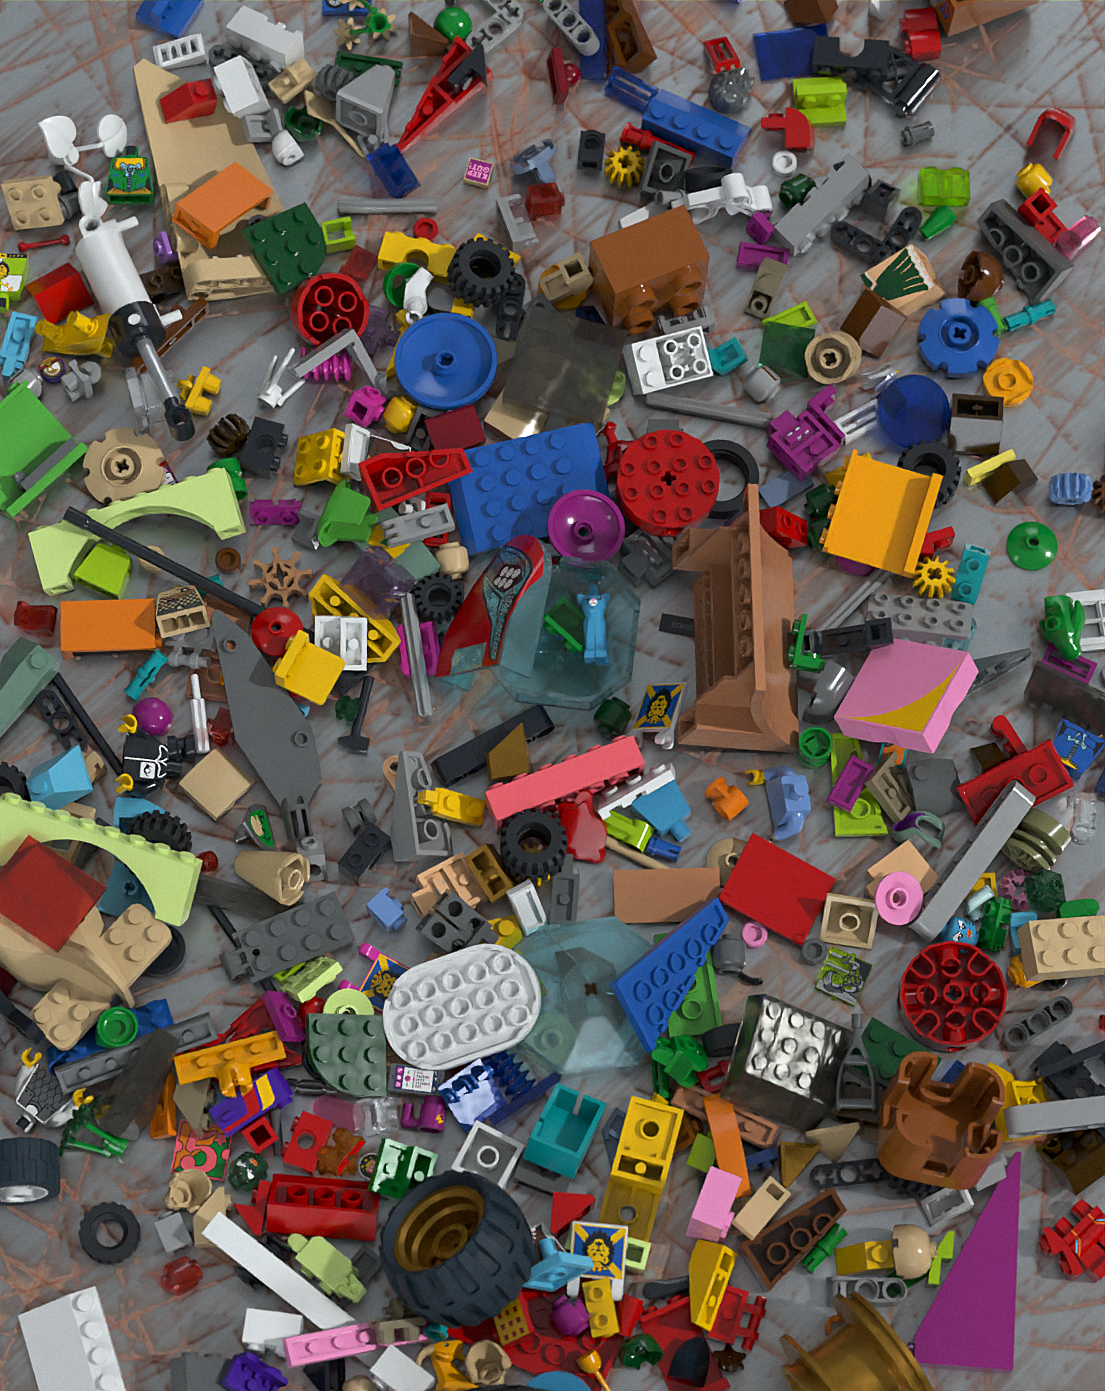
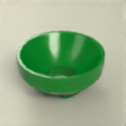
M404 261L396 263L387 271L383 280V292L391 304L404 308L406 283L420 268L418 265ZM401 275V285L398 288H394L392 285L394 277Z

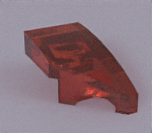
M356 245L346 264L341 266L338 273L346 275L356 282L367 280L378 261V256Z

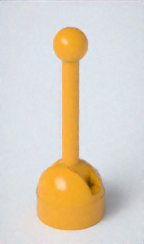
M591 1350L582 1355L576 1361L580 1368L586 1373H594L604 1391H611L598 1371L601 1366V1359L596 1350Z

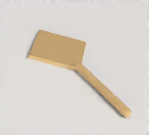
M304 90L308 114L332 124L354 150L364 158L362 150L334 119L330 101Z

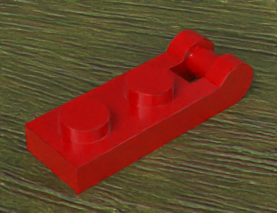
M1003 715L996 716L990 726V733L994 737L1001 739L1003 742L1002 748L1006 756L1010 759L1026 751V747L1008 719Z

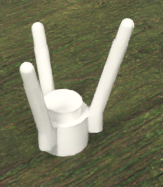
M294 348L289 350L272 382H269L278 359L277 355L273 356L263 383L257 392L258 396L256 399L270 409H273L275 405L281 407L284 401L306 381L305 378H301L283 395L280 394L282 389L276 385L295 352Z

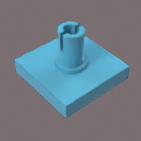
M116 861L98 907L99 913L118 919L133 904L143 905L152 914L155 913V908L145 887L136 874L132 875L129 872V867H125L123 863Z
M553 1238L543 1239L537 1243L543 1261L531 1267V1276L528 1282L524 1283L523 1287L553 1292L594 1268L592 1259L587 1256L557 1252Z

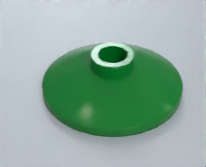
M1029 521L1023 522L1011 530L1006 541V550L1009 558L1015 565L1025 570L1037 571L1046 568L1053 562L1057 554L1058 543L1054 533L1047 526L1039 522ZM1029 540H1036L1038 545H1030Z

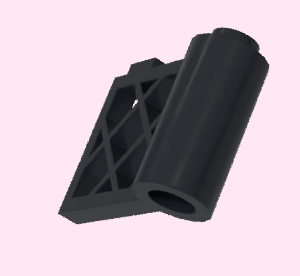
M890 46L891 60H889L888 66H893L894 75L877 80L866 79L861 75H857V77L852 78L854 80L853 85L864 91L868 88L890 101L894 105V110L899 115L911 116L941 80V74L928 63L921 64ZM907 64L912 68L907 73L898 74L896 65ZM896 81L897 87L890 93L882 88V83Z

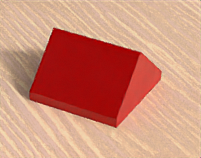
M69 262L24 286L42 317L54 325L67 319L71 312H80L94 304L79 272Z
M553 1191L550 1233L556 1240L570 1229L571 1222L580 1221L594 1209L596 1199L593 1195Z

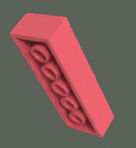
M625 735L616 737L611 741V744L606 746H593L586 751L587 753L580 756L573 754L565 757L562 763L554 766L546 764L538 768L536 773L530 775L523 773L514 777L510 783L504 785L503 783H497L488 788L489 791L485 792V808L496 834H501L503 826L506 827V821L509 818L514 820L515 813L520 812L521 815L524 814V809L536 812L537 808L542 809L541 813L546 814L547 811L555 813L558 811L557 807L560 802L575 801L579 792L583 789L590 790L594 798L601 795L605 789L616 785V787H620L626 784V780L636 774L643 776L645 762L634 736L626 738Z

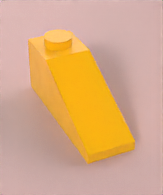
M697 1239L689 1262L691 1322L707 1331H711L738 1253L722 1244Z

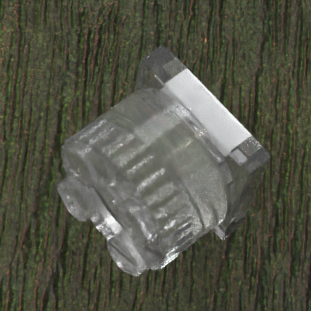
M135 367L127 368L125 373L139 432L141 435L150 433V424L167 421L165 418L166 409L149 372L136 374ZM164 368L180 402L173 369Z

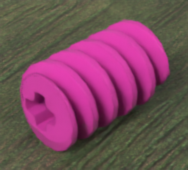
M305 347L301 348L300 359L307 355ZM343 349L340 356L337 353L305 374L304 377L309 379L313 372L315 380H319L323 373L325 380H330L333 373L336 381L340 380L342 374H344L346 381H350L352 376V356L350 355L349 357L346 349Z

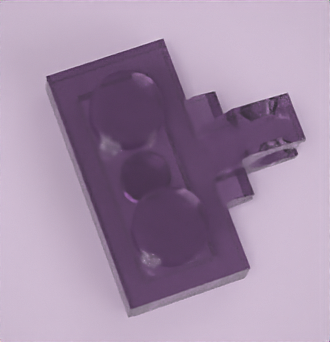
M369 304V318L366 328L359 339L369 357L374 358L378 346L384 348L386 344L396 347L401 333L391 330V326L387 324L390 316L388 309Z

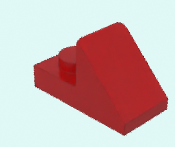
M264 1180L259 1181V1187L253 1188L251 1203H254L255 1207L233 1203L239 1216L255 1238L262 1240L271 1188V1182Z

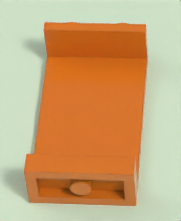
M234 162L177 202L172 221L211 250L217 245L220 231L256 205L261 206L264 210L268 209L273 190L252 175L247 169Z
M155 598L60 601L61 654L63 659H74V652L151 650L152 654L154 649L162 647V637L160 632H157V606Z

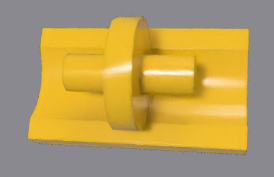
M203 366L195 384L193 383L196 377L191 374L188 375L187 380L179 379L176 384L177 388L181 390L179 398L186 400L187 395L190 394L185 406L191 411L192 417L194 413L208 416L212 401L202 397L204 391L217 395L222 385V380L211 375L210 368Z

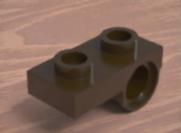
M180 263L139 274L153 305L164 301L169 294L185 290Z

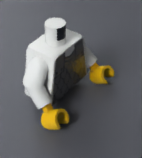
M31 1047L22 1053L23 1062L17 1074L14 1092L17 1106L24 1111L14 1124L26 1134L36 1122L45 1129L65 1125L69 1119L73 1118L72 1110H78L82 1103L88 1104L93 1101L92 1095L88 1096L85 1100L83 1099L82 1094L86 1088L64 1095L58 1079L39 1064L34 1065L41 1059L42 1054L38 1052L34 1059L31 1058L29 1054Z

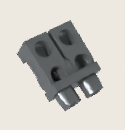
M449 889L443 892L432 908L454 926H451L436 912L429 910L415 928V930L427 937L447 954L478 945L479 942L495 944L499 939L491 929L492 925L454 891Z

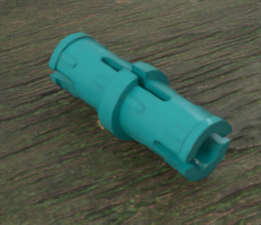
M1048 298L1036 305L1024 306L1023 310L1005 316L1003 320L1008 327V332L1028 324H1036L1037 320L1055 314V305Z
M157 649L153 650L154 652L142 667L139 666L136 671L138 673L123 690L135 700H138V697L150 682L153 683L156 678L154 676L168 660V657Z

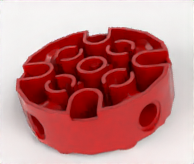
M662 429L644 434L628 446L618 464L615 494L621 512L628 520L642 528L641 530L655 536L675 537L684 534L690 527L697 528L708 517L719 493L720 472L714 455L701 440L683 431ZM665 481H669V483H671V485L668 486Z
M946 941L928 946L911 960L899 982L897 1006L902 1023L916 1040L933 1050L955 1053L975 1048L991 1036L1005 1012L1007 988L1001 969L994 961L992 962L988 955L982 953L980 949L969 943ZM960 949L967 950L963 955L958 954ZM948 993H952L953 997H957L956 1000L952 1001L950 997H947Z

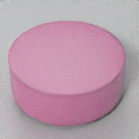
M750 921L743 926L740 938L747 944L748 948L758 949L767 940V929L756 921Z

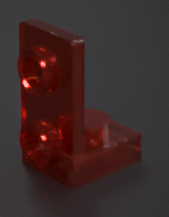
M220 707L215 720L208 718L206 721L208 736L216 745L222 747L230 745L234 747L236 741L230 712Z

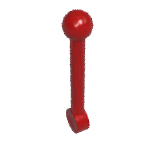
M63 234L58 239L28 244L20 242L18 250L24 252L29 248L59 243L68 245L70 237L67 234Z

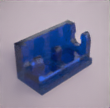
M385 143L372 153L366 155L391 197L395 199L405 198L421 186L396 144L390 146L389 143Z

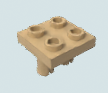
M51 174L9 179L1 183L14 230L62 225L64 222L57 197L61 192V187L57 182H53Z

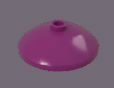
M583 489L565 494L554 504L548 516L547 532L552 546L564 559L577 565L593 566L609 560L618 551L624 539L625 524L619 508L610 498L600 492ZM579 530H585L587 536H581Z

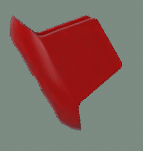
M1049 107L1038 117L1026 145L1033 146L1047 118L1053 119L1066 128L1053 156L1054 159L1058 160L1061 158L1075 131L1076 120L1074 116L1062 109Z

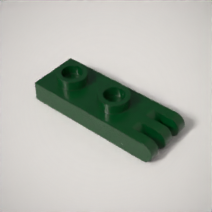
M337 51L334 65L337 64L341 68L345 67L356 78L375 65H387L395 72L394 88L399 87L400 81L398 79L401 78V71L399 70L403 68V63L400 61Z

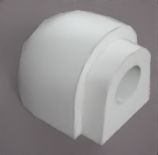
M285 128L274 137L272 151L279 163L290 165L304 156L295 140Z

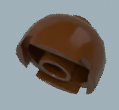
M971 251L961 268L965 273L964 280L962 278L958 279V293L963 299L980 302L993 297L997 291L1002 289L1004 276H1002L1000 263L995 257L982 251Z

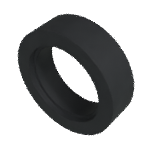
M718 439L703 443L714 455L715 459L721 458L732 461L742 470L745 477V486L741 493L730 500L716 501L707 518L725 520L736 517L743 513V495L747 484H759V468L756 460L746 448L733 441Z

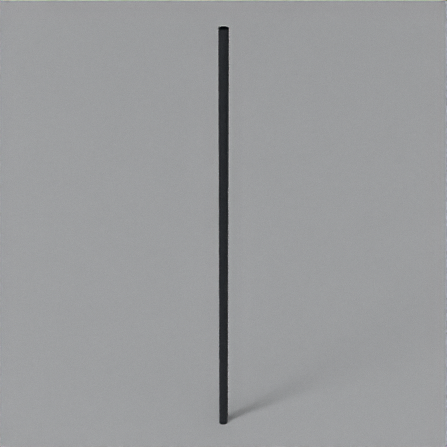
M58 672L52 679L53 683L119 777L121 775L122 763ZM199 877L195 890L234 947H238L231 935L237 932ZM269 978L259 982L265 992H278ZM306 1038L300 1042L303 1047L306 1043Z

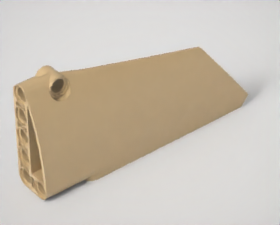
M143 58L133 67V74L168 234L170 235L172 250L178 254L187 299L195 302L202 296L206 301L275 291L240 233L243 229L247 228V222L252 216L263 215L268 219L285 210L253 143L246 141L241 119L237 116L234 117L232 112L228 113L223 103L224 97L217 95L218 101L213 115L166 124L159 100L187 83V81ZM234 162H237L273 190L270 205L266 210L256 205L220 231L217 245L209 250L172 221L175 206L184 197Z

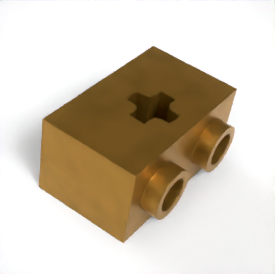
M485 843L464 857L492 903H500L508 898L506 891L518 885L515 878L510 874L509 869L506 870L503 866L504 861L501 860L493 844Z

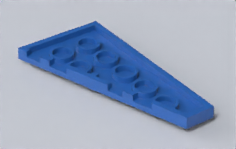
M718 897L710 898L609 983L645 1052H653L657 1045L655 1041L660 1033L665 1032L669 1025L667 1023L673 1011L679 1008L696 978L694 974L698 967L703 966L707 959L705 955L711 945L716 944L729 921Z

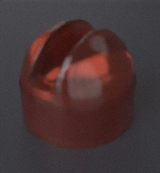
M204 851L196 856V858L203 860L200 872L207 873L216 870L218 858L213 851Z

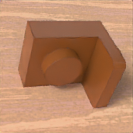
M694 1116L682 1117L673 1155L693 1145L697 1134L705 1132L704 1126L698 1118Z

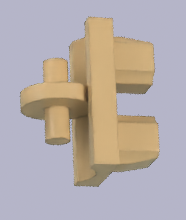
M302 57L293 65L286 66L284 72L268 83V87L285 104L316 80L318 73Z

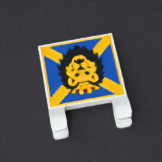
M686 682L647 684L632 730L626 735V738L633 735L640 750L643 746V732H659L655 737V743L663 744L662 748L664 750L671 749L674 745V729L689 684Z
M573 1221L571 1254L591 1257L594 1268L568 1283L567 1294L569 1296L578 1295L580 1277L598 1279L609 1277V1280H612L613 1300L620 1301L622 1299L628 1226Z

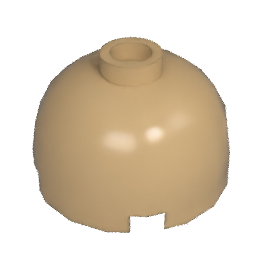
M914 1224L894 1225L893 1239H898L896 1247L893 1248L897 1275L900 1276V1280L914 1279L924 1275L931 1267L932 1258L937 1257L936 1242L930 1241L928 1233L922 1227Z

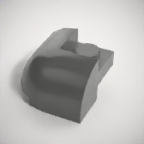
M828 660L813 690L811 702L805 707L802 716L803 721L820 725L834 720V715L854 682V677L850 672L835 662Z

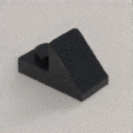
M481 43L474 48L447 79L450 89L456 94L462 89L465 90L469 87L473 76L489 87L486 53Z

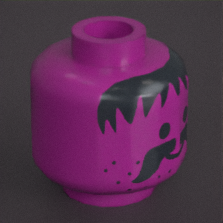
M563 1295L552 1304L554 1310L550 1313V1320L562 1335L575 1337L590 1325L588 1322L590 1313L578 1296L567 1298Z

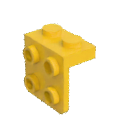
M299 630L296 636L289 638L285 647L287 652L284 658H279L274 665L275 682L277 685L317 705H323L344 669L345 661L310 643L309 634Z

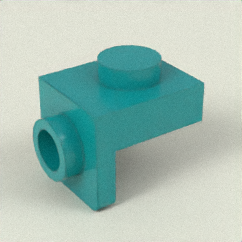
M736 337L715 349L707 347L712 371L715 370L721 375H725L749 361L739 339Z

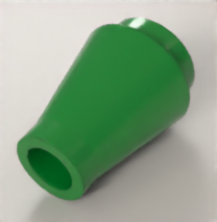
M947 205L937 206L923 226L919 228V232L925 239L929 240L953 226V222L957 218Z

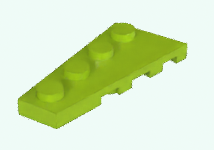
M830 733L833 740V747L830 753L832 789L851 755L865 762L858 739L846 737L843 733ZM866 785L850 814L833 805L834 837L888 835L879 803Z

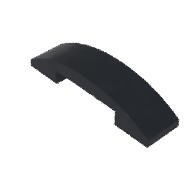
M891 618L864 621L865 624L816 632L814 629L805 630L800 655H804V652H810L820 655L819 658L865 652L894 644ZM788 633L789 645H793L795 635Z

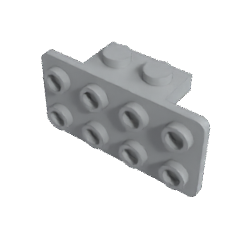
M873 592L869 596L866 621L890 617L893 638L942 647L943 638L965 641L970 639L973 605L964 602L938 599L928 600L927 598Z

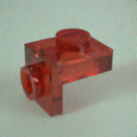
M18 601L16 611L14 612V625L27 634L54 633L58 608L53 605H29L25 601Z

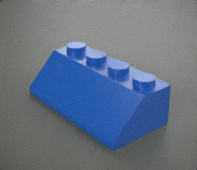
M661 89L652 98L642 117L641 130L646 131L648 129L657 138L695 152V156L729 169L733 168L752 131V128L664 89Z

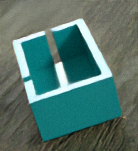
M557 1083L539 1117V1121H537L529 1137L523 1159L574 1179L601 1124L607 1103L584 1094L578 1115H575L573 1112L580 1092Z

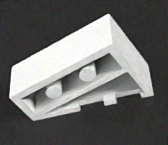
M243 5L226 26L227 40L231 45L236 48L241 47L247 51L252 59L256 61L261 60L276 74L284 72L286 66L293 65L305 56L302 32L296 30L293 34L285 30V24L278 22L274 25L267 21L268 17Z

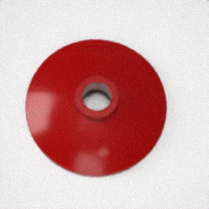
M268 608L262 611L252 623V641L257 649L266 655L284 656L287 652L285 647L289 638L296 636L299 630L303 631V625L300 618L287 608ZM275 625H280L281 629L279 631H273L272 627Z

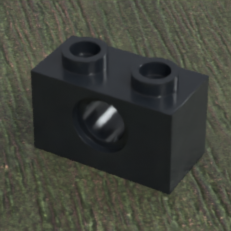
M259 417L254 418L240 461L242 472L271 480L273 472H278L281 458L278 457L280 450L285 449L289 435L285 432V424ZM265 445L272 448L268 452H261L259 450L260 447Z
M369 822L339 860L338 871L360 887L392 846L391 837Z

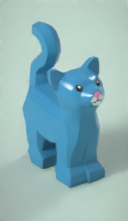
M593 584L589 587L590 596L577 595L578 603L581 605L585 616L583 621L585 664L596 662L597 658V665H609L608 623L605 620L604 613L610 600V593H604L599 596V586Z

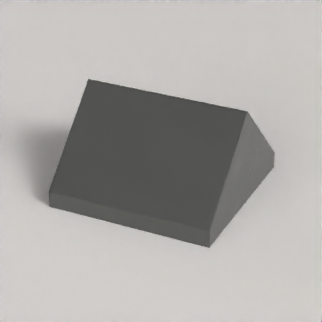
M653 140L639 186L640 193L655 197L658 190L675 192L677 189L682 190L685 181V171L689 168L692 155Z

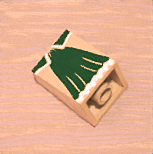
M910 244L860 275L864 282L861 284L863 291L867 287L904 315H909L948 297L926 255L913 244Z

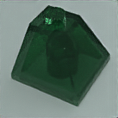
M765 321L758 367L765 365L770 367L776 374L807 379L808 368L805 361V351L809 343L814 339L816 329Z

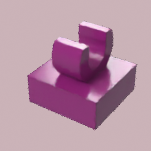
M758 211L751 216L745 230L758 244L766 245L770 241L775 231L774 226L777 223L772 225L768 221L771 216L770 213L763 215Z

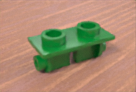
M995 896L987 900L983 908L984 915L981 928L978 931L977 948L989 949L999 953L1000 948L1004 947L1007 930L999 928V924L1008 925L1013 907L1010 906L1011 900Z

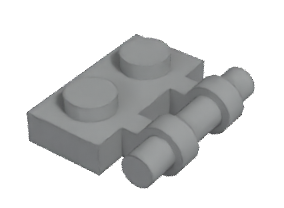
M210 624V627L167 637L165 646L173 649V651L163 653L168 657L165 664H169L171 667L186 665L192 669L209 668L211 666V658L205 657L206 652L215 653L217 648L212 624ZM185 650L194 651L191 655H184Z

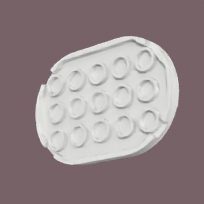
M495 944L474 945L419 964L402 974L393 984L394 986L387 1000H385L383 1026L391 1047L402 1059L410 1064L433 1071L455 1068L511 1048L530 1032L540 1011L541 990L539 981L530 964L513 950Z

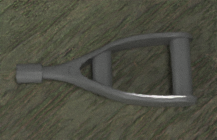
M852 1014L851 1028H853V1036L838 1073L836 1109L838 1111H841V1109H872V1111H875L877 1108L876 1079L871 1060L861 1038L862 1014ZM855 1049H860L862 1055H852ZM867 1065L871 1081V1098H841L846 1066Z

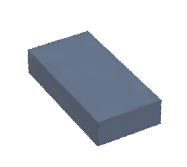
M787 470L759 487L758 494L767 508L781 507L811 489L814 483L809 476L800 482Z

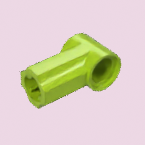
M609 810L611 816L604 819L608 830L607 835L643 853L655 831L654 828L644 821L638 819L631 820L613 810Z

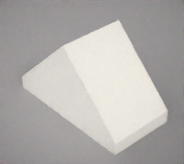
M944 1188L920 1201L931 1226L967 1213L974 1205L968 1190Z

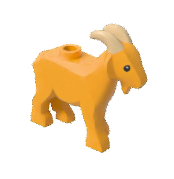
M462 1341L438 1342L423 1347L417 1353L415 1363L420 1367L426 1357H429L438 1378L435 1391H466L471 1388L480 1387L475 1383H471L468 1377L453 1364L455 1359L465 1361L466 1359L462 1354L464 1347Z

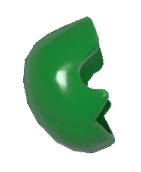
M447 7L438 13L433 22V28L447 38L450 45L457 35L463 41L472 32V20L464 9Z

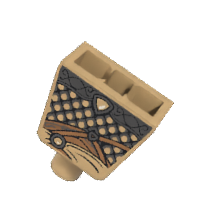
M176 584L169 591L158 594L156 620L162 638L210 627L205 604L194 585L183 587L180 584Z

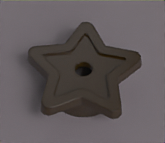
M728 1344L725 1345L723 1350L713 1351L712 1355L718 1359L717 1364L722 1370L726 1372H736L738 1369L744 1370L742 1361L746 1359V1353L737 1352Z

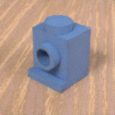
M384 887L366 904L367 912L390 933L393 929L399 930L408 919L402 911L404 909L403 905L395 897L390 899L389 889Z

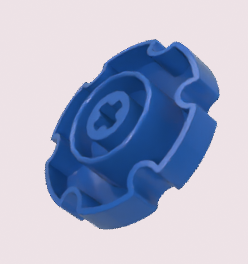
M953 298L941 301L940 310L930 308L925 313L920 322L917 337L923 340L919 345V352L930 368L934 371H937L939 368L945 369L947 377L966 378L976 375L977 366L987 368L997 352L999 338L993 336L998 326L986 308L981 305L978 308H973L970 306V300Z

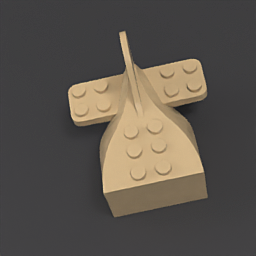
M36 845L0 883V966L21 984L35 990L48 992L31 1010L29 1018L45 1033V1038L59 1050L66 1051L71 1049L111 1006L120 1004L126 1009H132L135 1002L128 988L170 944L172 940L170 929L161 920L156 919L155 915L143 905L133 904L106 930L99 910L88 893Z

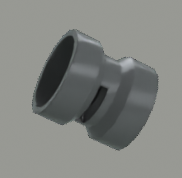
M366 798L358 801L357 805L353 807L347 806L341 809L352 833L360 830L361 826L369 822L372 824L377 822L375 814Z

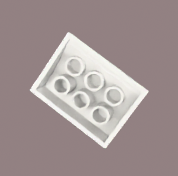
M95 1286L66 1295L18 1315L39 1391H127L100 1296Z

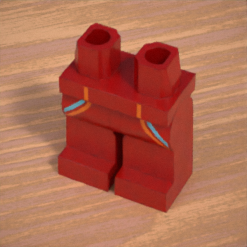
M1080 1199L1070 1209L1080 1221L1073 1226L1063 1216L1052 1228L1073 1251L1082 1269L1097 1283L1105 1276V1214L1097 1205L1092 1208L1087 1202Z

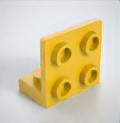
M332 428L299 437L293 485L302 486L322 480H327L337 485L344 478H348L351 482V477L340 473L344 432Z

